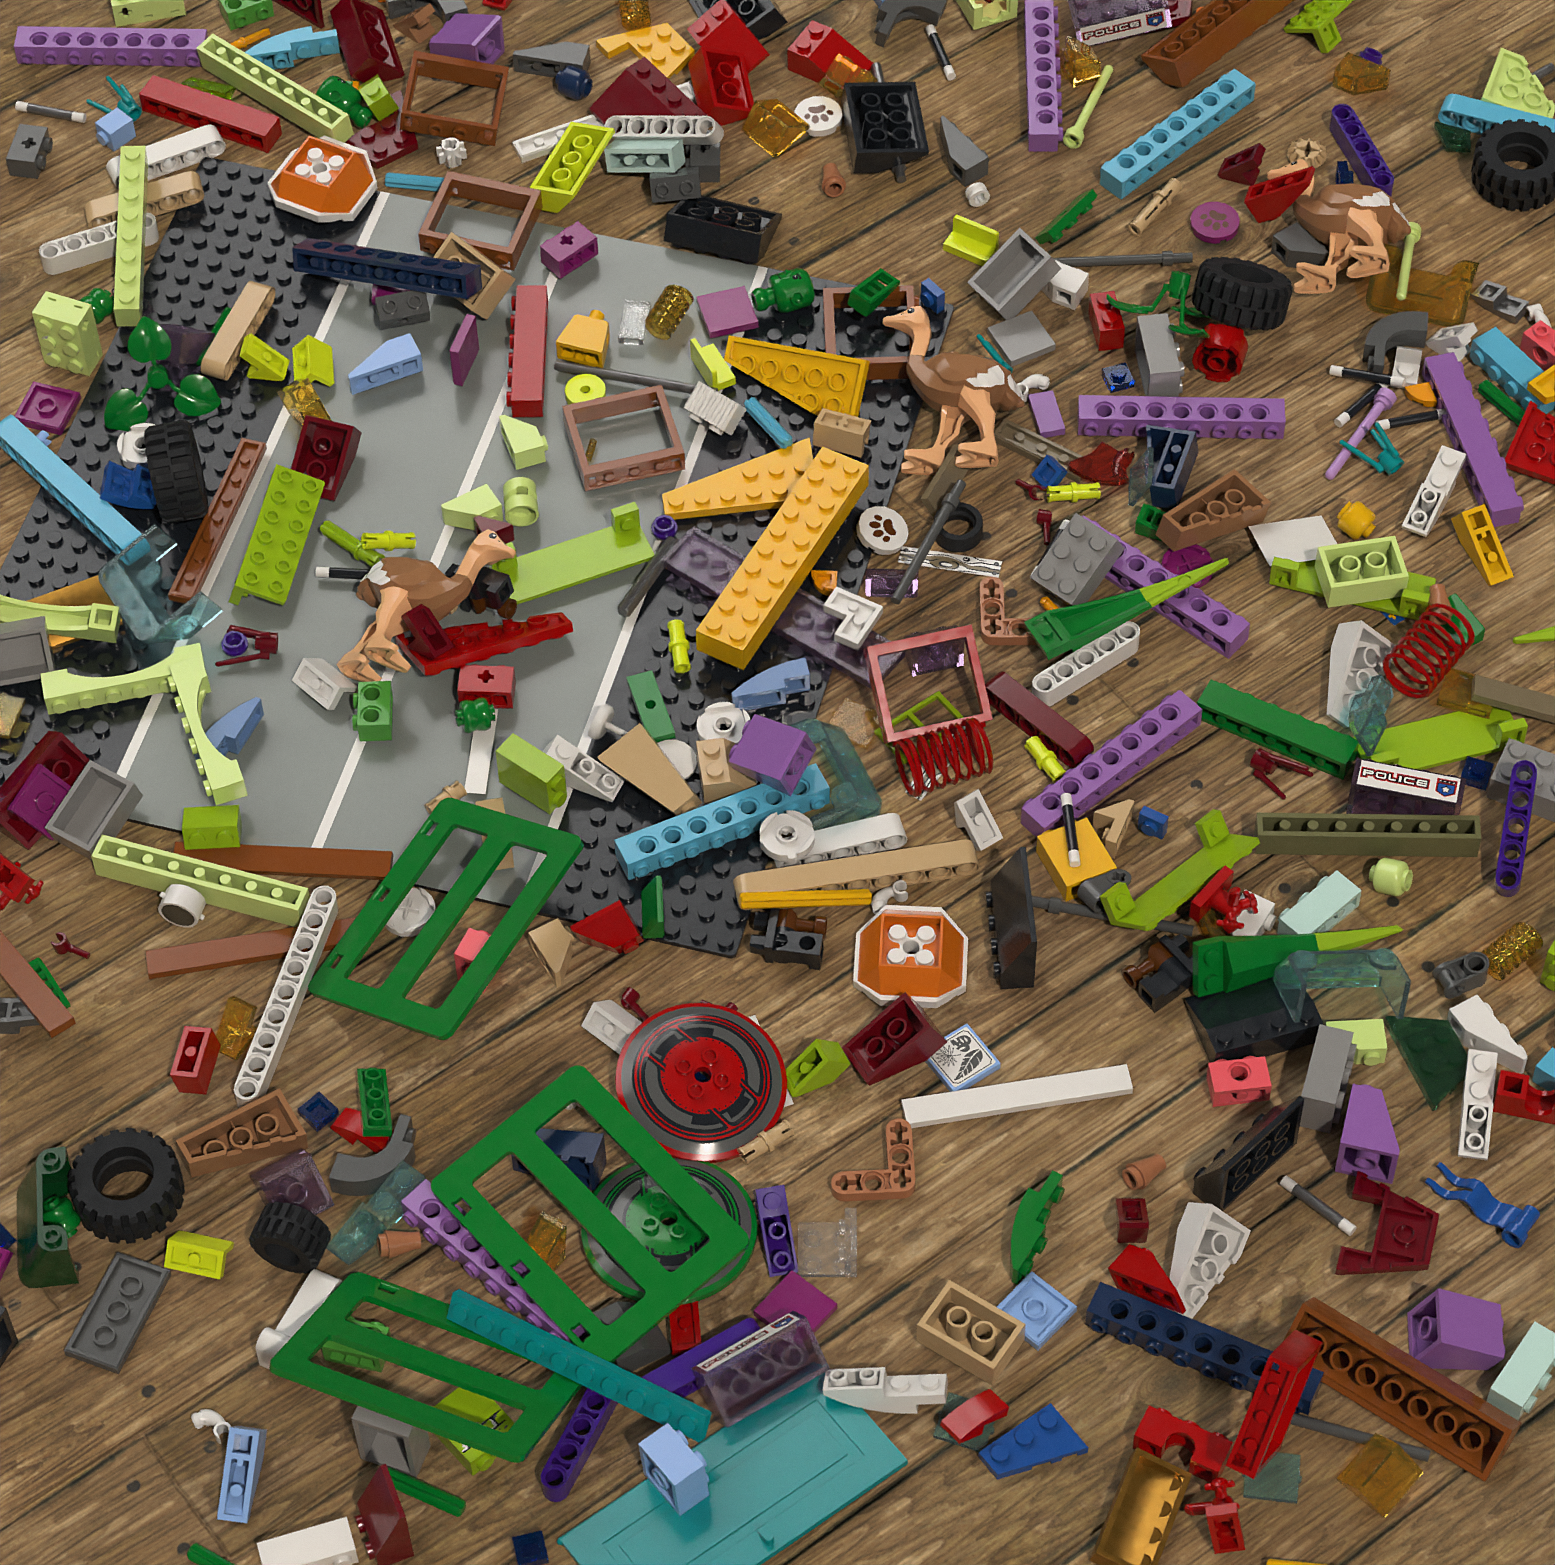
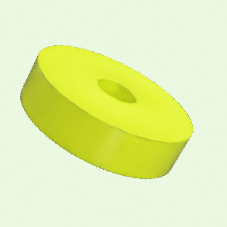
M592 374L577 375L571 378L565 386V398L568 405L606 397L604 382Z

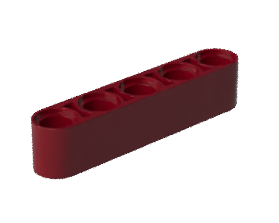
M1000 671L985 683L989 704L1028 736H1038L1045 747L1053 751L1057 759L1069 768H1075L1087 755L1094 752L1093 743L1085 734L1007 673Z

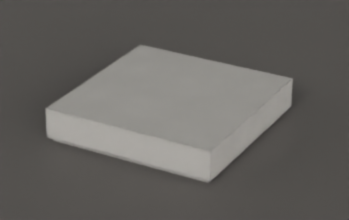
M1032 310L987 328V334L1011 367L1054 351L1056 348L1055 342Z

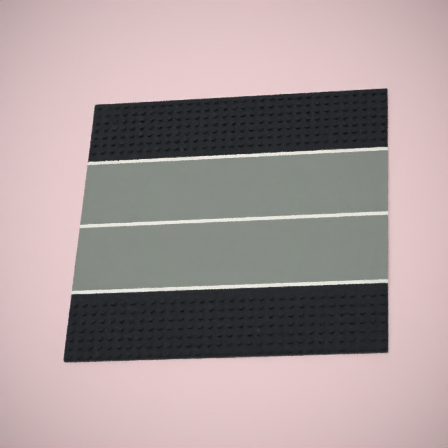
M204 157L196 170L201 179L204 198L197 204L176 210L144 276L142 316L157 322L166 331L171 340L169 357L164 360H156L157 364L163 365L167 369L168 379L172 380L180 388L181 380L191 374L203 375L213 384L221 399V404L215 410L205 415H185L174 404V399L178 393L167 384L160 389L149 388L141 402L148 409V417L145 423L157 425L178 420L190 422L203 469L208 508L241 438L266 443L267 450L194 606L171 601L168 598V593L204 517L169 524L162 520L157 503L154 509H136L108 502L145 537L150 547L144 554L126 564L43 486L40 487L0 569V595L27 601L103 574L115 604L119 607L120 616L123 621V625L119 626L117 642L110 643L81 639L52 650L55 671L67 669L70 674L84 677L120 676L134 673L159 663L174 653L173 648L200 643L205 670L212 691L206 693L202 706L201 719L202 728L205 733L214 723L239 705L255 697L260 698L262 702L264 716L240 753L235 754L228 751L225 756L229 760L237 759L248 796L217 805H239L242 821L241 844L392 851L393 867L430 816L424 804L430 802L443 792L442 788L446 785L451 786L456 780L465 788L473 732L465 733L462 726H457L455 720L457 718L455 710H459L457 689L460 668H450L441 671L437 675L425 676L400 647L397 651L411 665L407 673L396 671L370 660L368 664L382 678L380 681H391L392 740L360 741L358 731H353L352 717L357 715V709H354L353 693H358V688L356 692H344L334 710H327L292 681L303 658H322L343 674L336 664L358 644L369 625L376 620L377 609L356 597L357 587L362 579L316 577V567L372 568L362 560L357 561L352 553L324 536L320 531V526L324 521L329 520L360 541L363 533H384L386 530H391L393 533L413 532L416 536L411 538V540L416 539L414 549L374 550L385 557H408L423 561L428 560L435 564L445 575L453 563L461 564L469 546L477 535L475 530L445 525L442 518L441 505L487 484L502 504L503 522H507L505 519L503 486L512 478L525 477L533 480L536 484L539 517L531 525L513 526L515 540L512 543L516 549V557L612 526L611 509L632 502H636L639 508L640 526L655 555L665 541L656 538L651 530L654 520L658 516L664 515L663 493L781 449V447L747 411L741 417V421H739L732 435L726 432L719 435L708 428L711 423L705 420L699 423L688 416L690 411L683 407L691 394L663 389L685 453V470L585 491L565 429L562 406L568 405L565 398V386L571 378L580 374L554 370L556 360L571 362L558 359L556 340L570 320L577 314L589 317L592 310H599L604 314V320L609 323L610 340L603 367L605 369L696 385L700 381L708 386L691 359L690 339L696 338L701 348L714 343L723 359L729 335L825 353L823 288L856 287L857 285L810 276L815 293V299L810 306L788 313H780L774 306H769L765 311H757L752 303L751 292L756 288H768L770 276L784 271L594 234L598 242V255L560 279L541 263L540 245L562 232L565 228L536 222L515 270L503 269L516 280L487 320L471 311L455 297L426 293L430 310L429 321L381 330L376 305H372L373 284L296 272L293 265L292 247L307 238L433 258L434 253L420 251L418 235L433 204L432 201L375 191L353 221H343L341 219L333 222L318 223L275 206L267 184L275 174V170ZM447 205L435 232L444 234L453 232L459 237L508 247L520 219ZM249 281L275 288L274 302L254 336L290 360L283 381L248 378L247 373L250 363L243 358L240 359L227 381L202 374L201 366L196 364L195 357L226 307L233 308ZM517 285H547L548 321L543 417H512V408L507 407L506 394L511 392V387H508L507 375L508 372H512V368H509L508 357L509 353H513V349H510L509 338L510 334H514V330H511L510 319L511 315H515V311H512L511 300L512 296H516ZM745 286L758 320V328L710 338L698 308L696 296ZM919 298V306L925 309L932 332L929 348L924 358V361H928L940 353L954 307L952 304L945 303V309L936 314L930 307H926L922 303L921 298ZM877 307L867 317L853 308H834L836 355L852 358L909 356L908 335L895 328L884 326L882 323L884 317L902 313L907 310V307ZM470 314L476 316L479 351L463 386H459L453 382L449 350L465 316ZM136 326L119 327L57 453V456L99 495L107 463L112 461L125 467L119 457L117 441L123 432L124 435L129 432L109 429L105 426L104 412L107 402L116 391L124 388L133 390L138 397L148 382L147 372L152 366L151 361L147 363L136 361L128 351V339ZM410 333L421 353L423 371L352 395L348 374L386 341ZM307 335L332 347L334 384L331 387L317 380H314L304 390L294 386L292 348ZM726 362L736 377V384L718 392L745 407V400H749L751 397L756 398L792 436L793 444L810 437L814 460L822 448L813 445L814 422L818 416ZM600 378L605 384L606 396L648 387ZM910 379L866 380L858 416L859 418L871 420L869 441L867 445L864 444V454L862 457L837 452L869 465V485L812 570L837 571V587L855 595L859 594L873 549L870 547L867 549L858 538L857 523L866 509L874 506L888 508L901 464L904 460V450L908 448L923 404L922 398L912 386ZM659 406L576 424L589 465L672 448ZM309 415L356 427L362 432L355 459L336 500L330 501L322 498L319 500L285 604L280 605L252 594H248L247 597L242 596L239 605L228 602L275 466L278 464L291 469L305 416ZM506 415L536 426L540 436L544 435L548 444V450L545 451L546 462L516 470L501 434L499 416ZM142 444V447H138V448L144 449V448H145V444ZM780 508L676 519L675 522L677 523L678 530L673 538L679 540V548L629 617L620 615L617 607L650 561L518 604L516 612L511 618L513 621L527 622L530 616L562 612L572 622L573 632L565 634L558 639L551 638L541 641L535 646H524L515 649L511 653H501L491 656L488 660H477L466 664L514 667L516 687L513 709L494 708L498 709L486 794L467 793L460 800L476 805V801L502 798L505 814L578 835L584 844L582 851L537 915L577 923L620 900L630 912L643 938L641 893L655 876L662 877L664 936L663 938L643 939L731 959L736 957L752 910L739 908L733 880L741 874L766 869L770 857L760 847V830L751 833L745 838H738L727 842L719 848H711L701 852L693 858H685L669 867H662L649 872L643 877L628 880L615 855L614 840L675 817L674 814L627 781H624L613 802L566 786L567 799L561 807H557L551 814H548L499 783L495 751L512 733L541 751L559 735L605 766L598 759V756L622 738V736L607 730L600 739H592L588 736L590 725L598 710L605 703L614 708V717L611 724L627 732L639 723L642 725L628 688L626 677L652 670L675 731V738L673 739L689 745L696 754L697 759L696 741H700L697 735V719L705 713V709L708 706L718 702L732 703V692L744 682L771 667L804 657L806 658L810 673V690L786 694V704L752 709L746 712L750 720L756 714L802 730L810 738L841 647V643L834 641V634L843 622L842 619L824 612V604L829 596L820 593L814 587L811 580V571L744 670L700 652L696 648V629ZM460 603L457 610L453 614L449 613L448 616L439 621V624L443 630L446 627L488 622L489 627L503 625L502 620H506V618L500 617L497 610L489 608L481 614H476V611L473 609L470 612H466L462 609ZM676 619L684 622L686 640L689 641L690 645L688 655L691 669L686 673H676L674 671L672 653H670L668 648L670 637L667 624ZM230 625L278 633L277 654H270L269 660L258 659L232 665L215 666L217 661L260 653V650H255V639L247 638L248 648L243 654L239 656L225 654L222 650L221 642ZM410 630L404 632L405 638L414 637ZM392 637L391 642L396 644L395 637ZM348 678V679H349L352 683H354L357 687H358V682H362V681H358V680H354V679ZM41 679L0 686V716L7 730L6 734L0 735V787L48 731L63 733L91 761L135 783L143 797L127 819L128 822L182 834L184 808L216 806L213 795L207 797L203 781L207 780L206 775L200 776L195 756L188 739L193 738L192 734L185 733L181 718L186 716L184 712H178L174 700L175 697H178L177 691L173 693H158L143 698H133L117 703H107L91 708H81L49 715L44 700ZM720 724L719 730H728L731 727H726V724ZM697 763L694 773L685 780L702 801L698 806L699 808L707 804H704ZM433 824L426 835L430 836L437 826ZM460 828L454 829L414 884V887L447 894L482 846L481 835ZM513 846L514 867L495 870L474 900L510 908L547 855L523 847Z

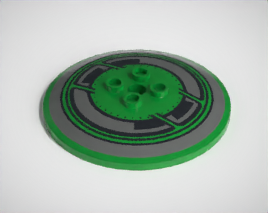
M674 1158L734 1219L749 1237L748 1248L683 1303L689 1304L720 1292L743 1272L755 1249L757 1217L748 1193L728 1172L710 1162ZM635 1162L611 1174L593 1193L669 1272L679 1268L710 1240ZM665 1218H674L676 1223L668 1226L662 1224L661 1221ZM581 1226L583 1250L595 1274L617 1293L635 1301L642 1299L645 1296V1292Z

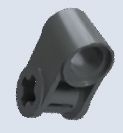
M1113 869L1095 878L1087 879L1078 888L1077 896L1096 914H1103L1106 911L1099 896L1117 882H1124L1128 887L1131 883V874L1126 870Z
M1470 952L1465 956L1438 965L1433 970L1432 975L1443 986L1445 997L1452 999L1486 983L1489 959L1481 952Z

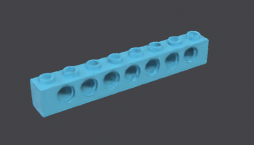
M1236 69L1222 75L1217 82L1210 87H1206L1202 93L1194 99H1190L1178 111L1172 112L1167 119L1156 124L1151 131L1144 136H1140L1135 143L1128 148L1122 149L1112 160L1106 161L1100 169V185L1122 200L1254 101L1256 83Z
M814 763L807 766L791 796L766 784H759L615 839V855L628 880L643 877L649 872L662 867H669L685 858H693L711 848H719L732 840L745 838L751 833L760 830L763 821L773 813L777 812V815L786 814V810H793L803 814L813 809H820L830 803V787L817 764Z

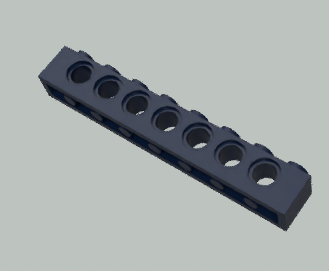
M307 238L292 247L293 265L296 272L463 299L470 298L482 289L481 265L312 238Z
M1103 1282L1099 1283L1086 1310L1085 1325L1089 1326L1093 1331L1107 1333L1117 1337L1124 1344H1134L1144 1348L1151 1355H1161L1171 1359L1178 1366L1198 1370L1208 1378H1217L1225 1381L1237 1390H1247L1255 1393L1261 1376H1257L1252 1372H1263L1269 1355L1273 1352ZM1120 1314L1125 1318L1117 1319L1113 1315ZM1146 1325L1152 1327L1153 1329L1144 1330L1141 1328V1326ZM1177 1337L1180 1339V1341L1173 1342L1168 1338ZM1204 1348L1209 1352L1200 1353L1196 1349ZM1231 1359L1236 1364L1230 1365L1224 1362V1360ZM1273 1362L1271 1369L1278 1371L1280 1365ZM1315 1368L1312 1369L1295 1413L1309 1415L1320 1390L1324 1372Z

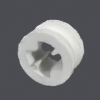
M981 182L973 183L965 191V195L973 207L984 205L990 198L986 186Z

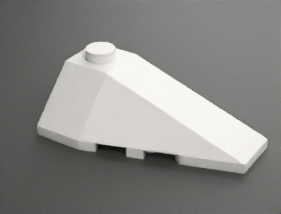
M1362 620L1338 624L1331 645L1327 716L1344 728L1350 726L1364 706V699L1369 693L1374 692L1377 687L1375 684L1379 678L1385 676L1383 659L1387 654L1391 653L1392 648L1395 646Z
M1188 1202L1177 1229L1169 1279L1177 1289L1186 1311L1182 1315L1191 1319L1207 1301L1208 1293L1213 1286L1220 1284L1224 1279L1223 1273L1230 1264H1235L1241 1257L1251 1230L1212 1204Z

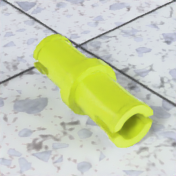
M1070 482L1069 485L1047 486L1046 494H1049L1047 501L1070 500L1071 503H1075L1081 499H1100L1101 490H1098L1100 484L1099 482L1090 484Z
M386 530L384 533H363L361 542H366V544L361 546L364 550L384 549L385 551H393V549H414L416 539L411 540V538L416 536L413 532L393 533L391 530Z
M676 619L667 624L670 637L668 648L670 653H672L674 671L676 673H686L691 669L688 655L690 645L689 641L686 640L684 622Z
M1038 736L1029 738L1024 745L1025 749L1036 760V766L1040 770H1044L1052 782L1056 783L1062 778L1066 770L1056 760V754L1048 750Z

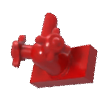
M0 853V890L2 891L0 895V910L3 911L11 899L19 903L25 894L29 895L25 903L30 904L32 900H35L40 895L44 882L40 880L34 886L35 880L20 869L21 864L19 862L14 864Z
M1224 866L1191 901L1189 917L1199 922L1213 908L1225 916L1224 920H1216V925L1222 926L1230 934L1237 929L1244 928V923L1236 921L1243 910L1247 909L1252 911L1253 914L1258 913L1257 899L1253 893L1245 890L1243 891L1245 898L1239 900L1241 889L1236 886L1229 890L1232 886L1234 871Z
M1221 1477L1215 1478L1211 1483L1204 1485L1205 1490H1214L1215 1497L1212 1501L1185 1504L1184 1508L1185 1513L1191 1516L1206 1514L1215 1554L1245 1550V1541L1238 1513L1240 1505L1234 1503L1232 1497L1227 1495V1488L1234 1487L1235 1482L1233 1480L1227 1481V1479Z

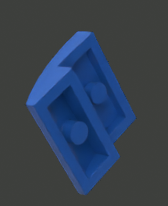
M109 461L104 469L99 498L124 507L154 509L156 499L149 469L137 464L132 471Z

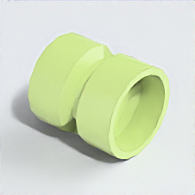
M516 477L508 480L503 486L506 521L518 527L533 524L539 517L536 484L533 480L525 477Z

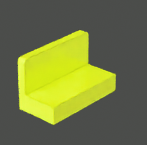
M955 215L953 218V231L943 243V250L983 266L998 251L999 232L962 216Z
M307 335L292 348L294 386L304 390L314 380H317L331 387L334 384L332 347Z
M696 338L690 339L691 359L708 386L718 388L719 391L735 385L736 377L714 343L701 348Z
M179 1230L167 1241L164 1267L221 1279L224 1276L226 1255L233 1249L234 1242Z

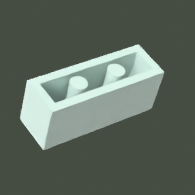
M615 139L604 149L607 172H676L686 163L682 139Z
M1336 870L1329 877H1323L1313 891L1310 893L1305 892L1295 906L1291 909L1286 908L1278 917L1277 934H1311L1330 931L1359 906L1362 890Z
M1537 1322L1533 1323L1491 1386L1487 1398L1488 1403L1516 1420L1520 1419L1524 1411L1528 1414L1531 1412L1538 1399L1535 1397V1394L1539 1389L1544 1391L1552 1378V1375L1549 1373L1555 1367L1554 1332Z

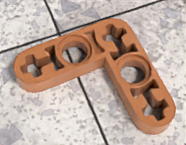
M997 577L984 578L980 583L979 592L982 641L988 645H1037L1024 624L1025 621L1031 618H1005L1003 582ZM989 588H994V598H989ZM989 607H995L999 612L991 615L986 613L985 610ZM990 624H995L996 634H990ZM1016 628H1023L1026 634L1018 636L1012 631Z
M897 1118L891 1120L886 1126L888 1169L838 1172L831 1180V1192L835 1199L839 1201L904 1199L914 1193L912 1128L908 1121ZM897 1129H900L902 1132V1143L897 1144L895 1133ZM897 1153H904L909 1159L907 1162L900 1164L896 1163L892 1157ZM899 1173H904L906 1184L904 1188H901L899 1185ZM869 1180H877L881 1183V1187L877 1190H869L865 1184ZM856 1181H860V1190H857ZM841 1183H847V1190H842Z

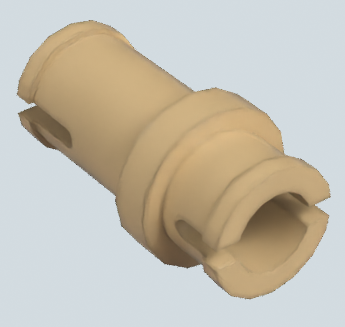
M456 780L451 786L446 785L442 788V793L424 804L429 815L441 800L445 798L460 800L466 796L467 791L463 785Z

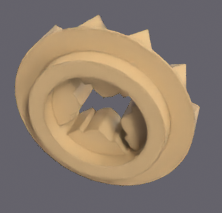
M1309 137L1307 140L1299 138L1297 142H1291L1287 156L1291 163L1295 160L1303 159L1310 167L1317 168L1325 162L1327 153L1325 146L1320 145L1319 140L1313 142ZM1305 150H1310L1308 157H1305Z

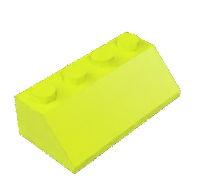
M570 122L530 186L532 189L541 190L543 211L558 213L575 198L614 135V128Z

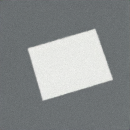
M1322 516L1248 526L1269 566H1272L1274 557L1290 559L1295 562L1316 560L1318 547L1337 544Z

